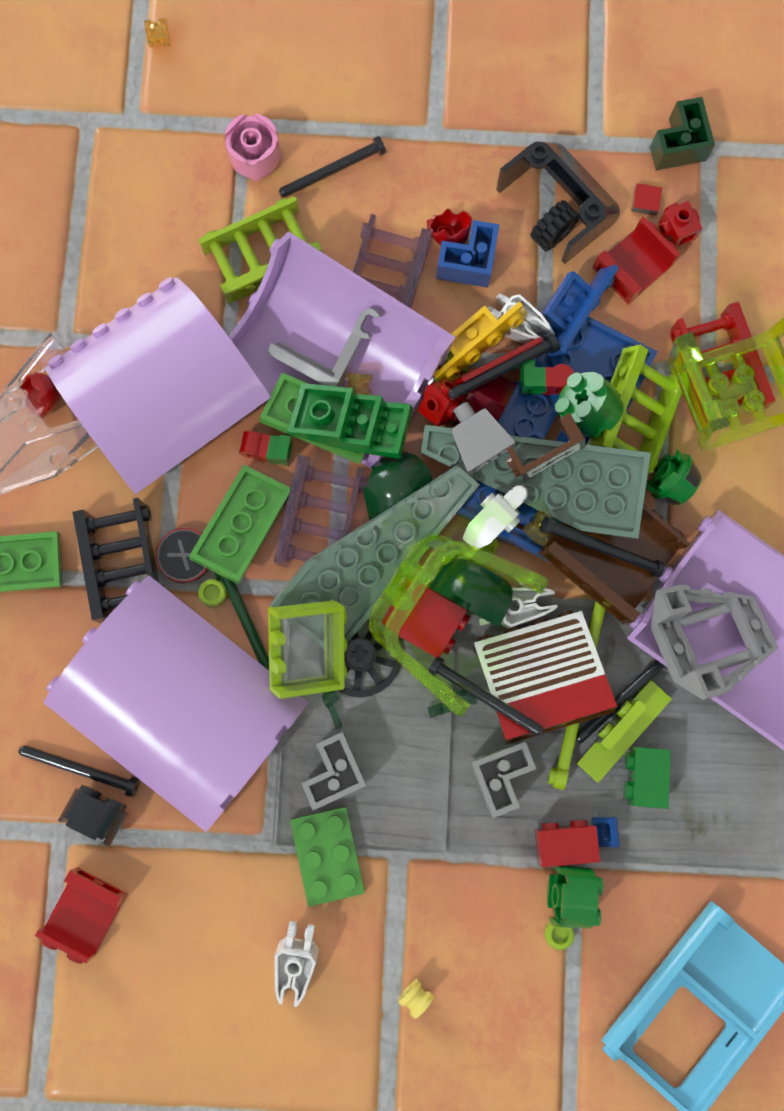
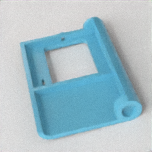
M712 901L708 903L601 1039L605 1044L602 1050L616 1062L620 1058L679 1111H708L784 1011V964ZM685 987L724 1021L725 1027L681 1085L673 1087L633 1051V1046L677 989Z

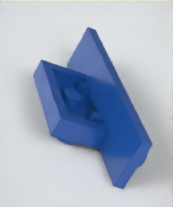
M616 265L599 269L590 285L575 271L567 273L541 313L559 332L556 338L558 339L560 350L553 354L549 351L546 352L549 357L566 354L572 348L573 339L586 326V319L591 311L600 304L601 300L599 298L604 290L608 289L613 283V276L618 270Z

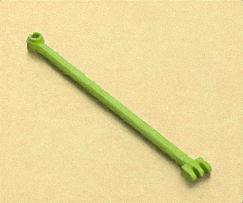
M596 601L594 602L588 628L595 648H597L605 609ZM579 723L565 728L557 767H551L547 783L552 784V788L564 791L566 787Z

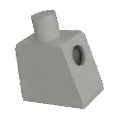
M465 402L454 409L460 424L451 431L465 467L471 475L508 453L507 449L511 446L513 449L517 447L512 437L486 408L475 414L469 403Z

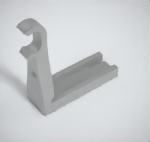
M373 308L361 312L333 370L280 341L277 342V345L271 343L267 354L323 385L342 387L363 338H372L371 333L366 332L363 328L368 315L370 314L374 318H378L382 314Z

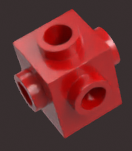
M689 201L682 204L673 203L666 207L658 222L660 234L674 243L676 248L696 240L703 229L700 224L699 214L696 209L692 208Z
M447 379L435 383L432 382L425 388L423 392L424 398L418 409L424 417L438 427L454 420L456 417L454 409L462 404L466 396L465 394L457 399H450L448 391L457 385Z

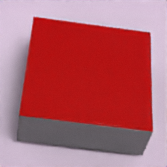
M637 183L634 189L631 211L657 216L662 187Z

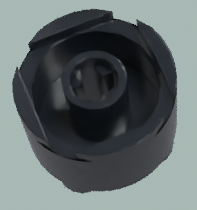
M81 785L79 789L75 788L58 821L66 823L65 826L93 840H96V838L103 840L105 838L103 844L111 846L128 814L125 812L127 806L114 799L107 798L106 801L99 799L102 793L88 786Z

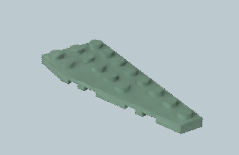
M425 425L421 448L422 454L451 468L457 465L473 479L504 494H507L517 485H524L529 493L527 499L523 502L524 504L579 531L638 539L651 453L585 445V448L524 481L522 475L516 478L506 461L510 457L508 452L471 475L465 467L451 430L453 428ZM511 436L517 445L514 451L523 467L566 443Z
M456 465L308 559L271 602L270 606L280 607L324 602L333 599L342 604L346 610L347 623L344 625V636L348 644L480 484ZM324 614L286 618L288 622L324 649Z

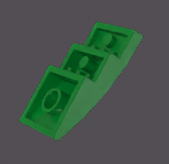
M302 383L287 432L296 437L345 450L401 459L413 408L411 404L385 402L382 396L356 394L353 388Z

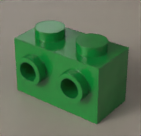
M630 747V752H626L625 769L629 770L628 781L624 783L623 795L624 799H627L628 805L669 809L671 750Z

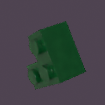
M703 97L677 101L669 117L671 128L657 130L650 145L656 171L705 162L715 146Z

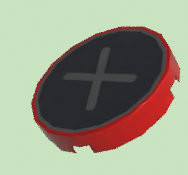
M179 528L170 531L161 539L157 547L156 560L159 569L167 578L177 583H188L199 580L207 573V568L189 559V555L202 535L201 533L190 528Z

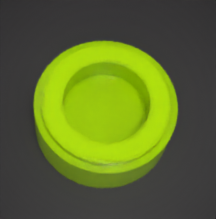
M208 579L200 585L198 596L200 601L206 606L218 607L225 602L227 591L224 584L219 580Z
M549 921L544 929L545 939L554 949H567L574 941L575 934L573 928L554 927Z

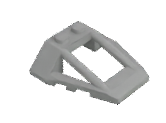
M676 585L656 591L651 631L672 680L702 700L729 692L754 667L761 664L778 649L755 596L731 592L720 594L706 588L695 590L690 589V586ZM689 602L717 604L690 613L692 609ZM731 612L747 650L698 665L682 627ZM741 664L725 676L721 677L719 671Z

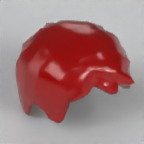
M448 208L443 214L433 215L431 219L427 220V230L432 239L440 246L442 241L464 244L468 239L472 225V217L467 211L463 210L459 214H454Z
M41 372L26 375L19 390L27 391V407L36 416L43 418L60 403L61 394L49 376Z

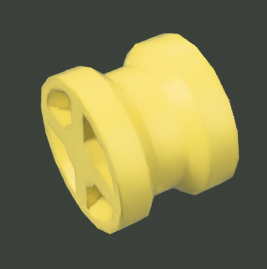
M415 979L404 989L397 1002L401 1006H406L410 1010V1015L416 1019L428 1008L434 999V995L430 991H425L421 987V982Z

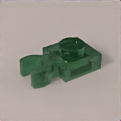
M461 690L450 694L451 700L429 706L427 710L430 718L477 704L476 698Z

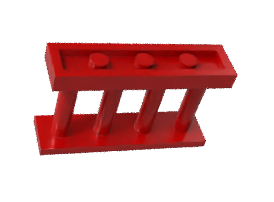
M739 301L728 304L721 313L720 319L686 328L684 319H677L670 331L671 341L675 346L677 345L698 403V416L701 420H704L706 427L712 425L719 418L718 412L748 403L754 405L757 412L767 409L776 401ZM721 329L727 331L730 339L729 343L695 353L690 338ZM728 354L736 355L739 363L738 368L704 377L699 363ZM739 378L745 380L748 388L747 393L713 402L709 387Z

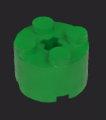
M576 372L570 375L555 404V410L559 413L560 417L562 418L570 413L582 435L588 438L601 436L600 432L605 429L610 431L615 427L624 409L620 393L604 377L595 372L581 374Z
M554 866L552 869L556 871V874H550L547 886V908H553L554 917L549 916L552 926L591 929L593 926H599L601 923V911L598 908L599 896L603 893L602 878L596 877L592 868Z

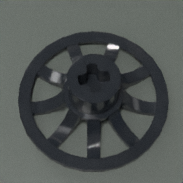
M372 615L367 620L372 623L365 637L359 638L357 632L347 644V650L344 652L347 673L351 669L355 671L354 690L344 687V689L337 691L351 697H368L380 693L393 682L400 669L402 651L397 635L380 625L382 620ZM380 626L390 638L372 644L370 641L377 627ZM392 644L394 645L395 661L377 656L376 651ZM320 646L318 654L319 665L324 675V649ZM374 663L393 668L384 682L372 667ZM367 670L377 686L361 691L362 671Z

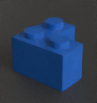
M473 220L469 245L442 241L436 279L488 288L500 224Z

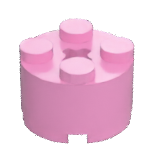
M246 114L233 119L227 126L225 145L234 170L244 177L258 181L273 172L281 159L278 135L274 124L267 117L260 114L246 117Z

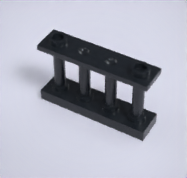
M133 498L135 510L95 518L83 509L72 512L91 618L98 623L104 622L109 613L112 612V609H115L128 596L109 598V596L105 595L104 589L107 582L147 574V576H151L159 583L148 521H151V512L148 504L145 505L139 498ZM137 521L139 537L102 545L96 543L94 533L98 529ZM142 547L145 563L106 572L103 569L101 570L99 559H102L103 555Z

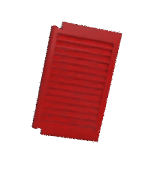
M540 337L452 382L456 385L466 382L541 343L543 339Z

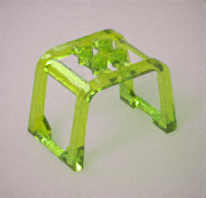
M784 317L773 327L759 335L702 354L693 332L681 335L675 339L667 366L670 374L675 375L699 434L697 442L701 451L712 450L784 425V412L767 418L763 408L765 397L756 386L753 378L754 370L745 364L742 354L762 347L784 401V349L779 339L784 336ZM731 358L736 371L732 376L734 384L728 388L729 380L726 375L720 373L716 363ZM702 367H706L710 377L707 384L700 369ZM687 372L689 373V376L691 378V381L701 403V408H703L708 423H706L705 418L703 416V413L701 411V408L699 406V403L697 401V398L687 376ZM711 394L715 395L716 399L713 400ZM743 396L742 405L744 409L752 411L756 422L744 426L741 425L737 415L739 411L737 400Z
M428 535L419 539L413 545L373 606L369 616V629L373 638L442 701L449 710L457 716H462L471 704L453 691L439 677H434L430 674L428 669L400 647L398 633L404 621L443 561L453 554L488 568L512 584L522 585L539 594L543 593L548 580L542 575L466 542L454 541L443 535ZM428 549H433L434 551L429 555L424 565H420L418 562ZM390 605H392L395 609L385 625L382 623L383 617Z

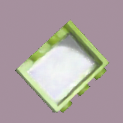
M332 599L324 602L268 607L270 691L279 699L344 689V679L347 678V667L344 663V652L347 650L344 625L347 623V613L342 604Z

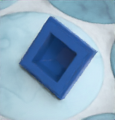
M592 817V824L597 829L598 846L620 847L617 817Z

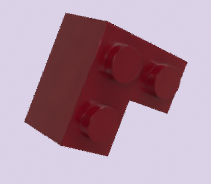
M499 376L470 391L465 402L469 403L475 414L486 408L498 422L517 384ZM456 416L453 423L459 425L460 421Z

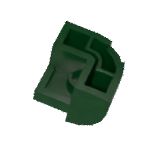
M402 452L401 459L384 457L371 466L372 472L369 476L368 484L363 486L369 520L433 481L430 470L424 461L414 454Z
M464 558L455 559L445 564L430 586V589L497 627L502 623L512 603L513 590L507 580L488 568Z

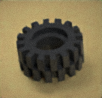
M559 201L555 207L552 206L549 212L543 215L542 219L538 220L537 225L533 227V231L530 233V237L545 252L550 251L552 247H556L558 242L560 243L569 234V231L575 227V224L579 221V214L566 201Z

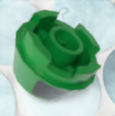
M677 450L674 456L666 454L658 461L654 469L656 473L651 481H647L646 489L652 493V497L656 500L672 505H681L695 494L700 486L702 475L691 456Z

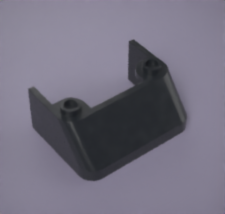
M538 141L530 144L500 168L496 190L499 193L502 192L530 168H544L579 205V218L586 226L584 230L568 242L561 260L566 264L615 224L620 214V208L615 200L563 145L554 142Z

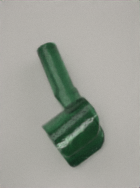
M335 691L323 692L322 701L331 714L335 728H341L340 718L333 705L340 698Z

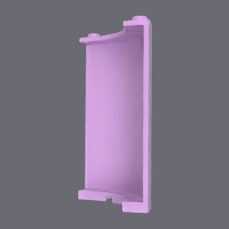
M287 232L281 239H276L270 248V261L258 291L252 294L248 301L249 307L228 336L250 365L269 395H271L281 373L309 384L323 385L267 354L271 343L277 345V342L280 341L333 370L361 312L373 308L378 310L382 316L374 318V316L368 315L363 328L366 332L371 333L372 338H363L342 387L353 388L356 394L382 396L385 402L411 404L413 417L424 398L423 392L425 388L434 382L436 378L434 373L438 365L444 363L456 337L294 234ZM365 454L361 463L372 469L371 466L384 458V456Z
M718 510L712 518L707 515L697 528L700 532L674 566L670 567L668 565L659 577L662 582L657 590L676 585L690 586V589L695 590L706 588L720 594L731 592L755 596L778 649L761 664L754 667L729 692L712 697L711 699L784 750V555ZM655 591L635 622L629 623L628 626L632 629L627 639L666 666L651 631ZM689 602L692 609L690 613L717 605ZM731 612L682 627L698 665L747 650ZM741 664L719 671L721 677L725 676Z
M148 575L141 583L135 581L126 591L128 596L113 610L97 630L93 627L82 639V642L85 643L60 677L56 676L47 686L46 690L49 693L43 703L207 832L226 809V806L236 797L271 753L281 737L291 727L309 702L301 696L279 699L270 691L269 670Z

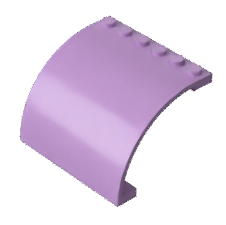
M169 277L163 280L157 290L151 294L145 293L137 299V304L129 309L124 308L114 316V320L108 324L103 323L97 326L92 331L93 334L85 340L79 339L70 346L68 352L52 357L45 367L49 377L70 409L134 494L140 492L271 398L250 365L197 296L177 277Z

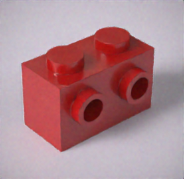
M587 819L571 820L570 826L559 827V822L541 823L542 828L534 829L538 865L541 867L600 862L597 829L595 825L588 824Z

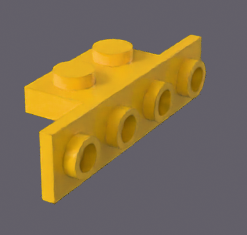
M519 301L498 320L486 306H483L452 333L456 337L450 349L454 357L437 370L434 376L439 381L443 379L454 381L460 375V371L468 364H474L480 359L482 352L488 347L497 345L507 331L521 325L525 319L524 317L528 315L521 302Z

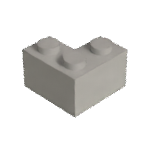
M344 732L316 744L327 771L301 783L312 810H316L367 786Z
M520 741L469 761L489 815L492 818L520 808L510 779L536 770L526 741Z

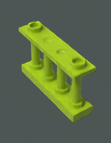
M295 196L289 199L283 198L267 209L218 231L207 232L202 238L198 239L204 255L213 252L226 279L225 283L220 286L228 305L257 292L268 267V264H259L246 238L247 236L261 231L270 249L276 240L270 226L285 220L290 232L308 243L294 217L295 214L299 213ZM236 241L250 268L248 273L241 276L235 275L222 247ZM318 241L312 244L308 243L309 245L313 246L314 248L322 252V249Z
M640 344L623 348L610 382L620 393L621 401L624 405L620 420L610 431L605 429L600 432L601 436L589 438L587 445L649 452L651 456L648 474H652L657 466L658 457L679 399L684 392L688 375L680 373L664 376L645 364V358L649 349ZM639 374L662 387L657 401L636 388ZM630 398L653 411L649 425L627 413L626 409ZM621 423L644 436L639 450L617 438Z

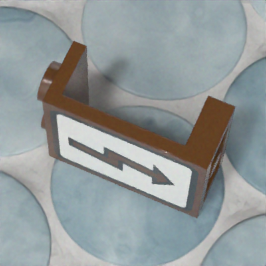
M570 413L559 419L561 429L568 440L563 445L524 467L513 447L511 446L507 449L510 457L506 461L516 478L522 475L524 481L585 448V438Z

